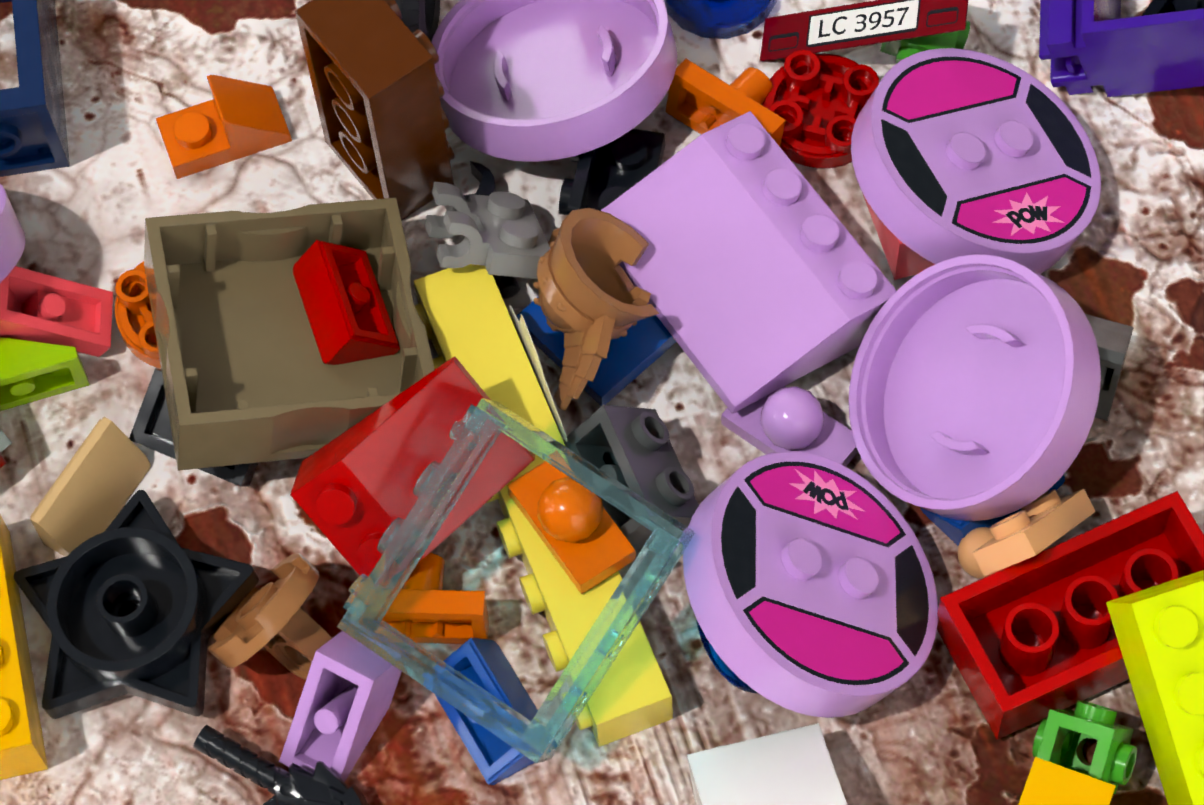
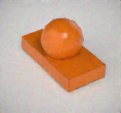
M563 451L507 485L509 496L581 594L636 560V550L603 507V502L597 490L580 476Z

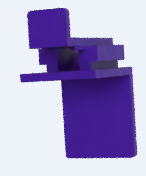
M1040 0L1039 57L1041 60L1051 59V84L1053 87L1065 86L1069 95L1093 93V86L1103 85L1107 97L1204 86V8L1121 18V0Z

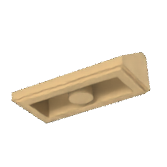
M103 417L102 420L100 419L30 516V520L43 545L65 557L80 544L107 529L151 466L146 455L108 418Z

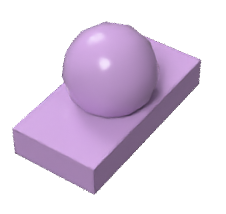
M784 386L733 414L727 408L721 415V424L764 454L782 451L810 453L825 457L846 467L858 453L852 430L823 412L819 401L810 391L797 386Z

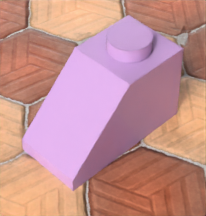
M352 624L317 649L279 762L288 767L294 763L314 773L316 763L322 761L345 782L390 707L408 653Z

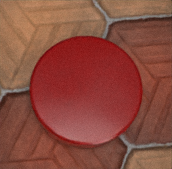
M809 50L794 51L787 56L784 66L777 70L770 78L773 89L762 103L764 107L786 120L780 148L791 161L807 167L833 168L851 163V137L858 114L879 84L877 73L867 65L858 64L839 55L814 54Z

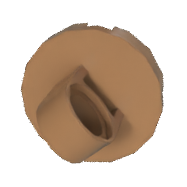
M296 553L285 558L271 569L280 578L275 583L269 582L260 590L255 586L214 632L212 637L216 642L208 647V651L227 668L237 667L264 647L289 671L306 680L316 650L332 639L321 626L300 608L313 591L319 579V571L300 553Z

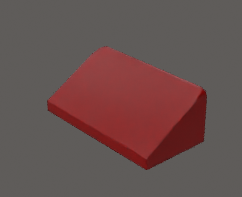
M316 240L294 264L293 275L324 364L339 365L395 355L400 350L399 343L366 251Z

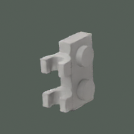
M434 182L432 195L436 204L442 206L449 205L453 208L451 211H446L444 216L427 215L425 228L429 238L443 239L452 238L456 235L465 236L456 245L438 244L436 256L440 267L463 268L470 264L484 265L489 275L538 279V261L550 249V246L528 200L510 192L497 191L489 196L469 194L466 201L462 191L455 185Z

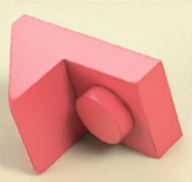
M15 266L0 283V337L72 346L76 348L77 352L100 357L111 348L113 292Z

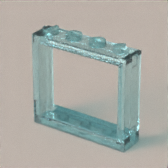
M482 398L477 407L471 404L461 421L456 420L449 433V437L454 440V443L442 462L433 461L419 477L413 489V494L418 497V500L406 519L403 520L398 517L383 534L377 546V551L383 555L369 577L365 574L360 575L348 589L351 595L343 606L347 611L337 627L537 764L552 759L683 555L695 532L499 402ZM501 432L652 531L649 539L532 721L382 620Z

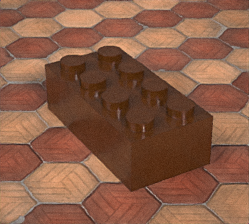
M311 0L295 10L325 142L372 199H397L402 221L434 199L432 195L434 182L454 185L450 161L455 158V155L446 139L445 130L450 127V124L441 108L440 98L445 93L441 82L436 76L435 64L439 62L436 49L420 29L411 32L403 23L401 11L395 0Z

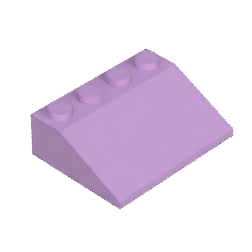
M751 111L701 134L601 210L610 213L631 226L649 243L636 265L631 266L623 261L619 265L623 268L634 287H640L651 293L648 304H652L659 314L656 316L732 414L860 347L871 322L887 300L897 291Z

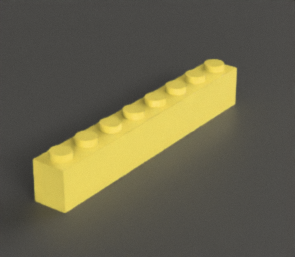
M470 264L463 268H446L413 280L418 302L415 308L425 325L428 340H432L438 357L433 358L434 368L437 369L455 356L536 454L535 460L508 484L563 451L573 465L493 275L488 274L484 265ZM507 485L504 486L486 503L498 500L505 519L497 521L496 525L505 551L509 558L520 555L528 575L519 578L528 607L532 615L543 611L551 632L543 634L542 637L553 668L556 672L567 668L575 690L567 692L566 696L579 730L591 727L597 744L601 747L673 719L672 695L619 571L581 594L509 496Z

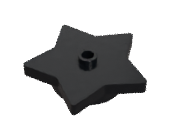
M138 490L104 532L89 538L66 557L24 568L14 573V580L52 633L42 708L52 719H58L129 693L199 717L204 711L208 639L257 585L259 578L252 566L245 563L181 548L148 494L144 490Z

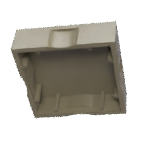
M396 198L310 204L288 211L273 213L224 211L145 218L144 268L178 471L307 458L435 370L426 328L417 313L412 298L410 285L412 266ZM316 240L366 251L399 343L400 350L395 355L339 365L324 364L293 275L294 264Z

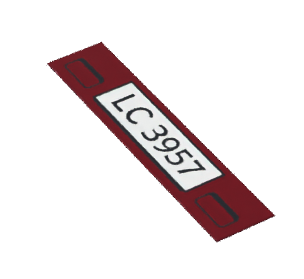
M874 0L765 18L760 62L787 58L788 55L798 50H809L813 53L965 30L968 0Z

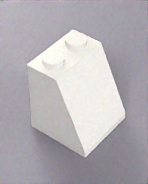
M819 723L687 754L696 805H847Z

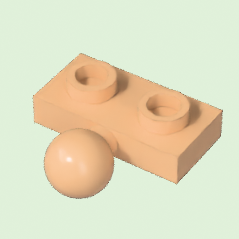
M1056 489L1049 490L1032 503L1021 508L1022 511L1000 520L990 528L978 527L971 530L961 539L958 546V560L961 567L972 577L983 579L1011 565L1036 556L1096 512L1085 489L1062 498L1059 497Z

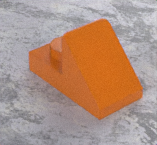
M217 75L207 76L213 97L212 100L156 118L177 179L292 141L272 86Z

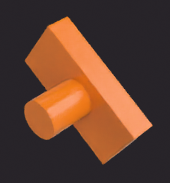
M685 59L676 68L674 79L669 88L665 112L700 134L751 111L780 147L786 122L784 118L762 105L767 95L773 89L769 78L759 69L753 67L746 68L729 85L688 59Z
M429 553L425 558L405 570L403 589L353 588L351 614L354 626L386 642L464 644L470 638L488 639L489 616L485 591L443 590L445 561L441 556Z

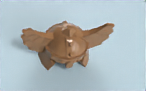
M592 208L572 210L562 221L560 228L552 231L548 241L550 249L540 257L537 268L538 281L533 283L534 287L539 289V298H534L533 301L536 305L541 306L548 326L553 331L564 333L565 351L562 361L563 367L558 381L560 383L554 395L558 408L566 411L572 398L579 399L588 380L593 382L602 358L607 359L610 341L621 336H627V330L632 325L635 326L637 321L659 314L652 304H648L651 293L640 287H634L623 268L619 265L622 261L631 266L636 265L649 243L631 226L610 213Z

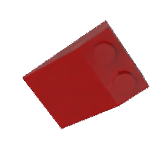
M454 356L301 462L290 495L370 588L378 589L425 558L534 461L536 454Z

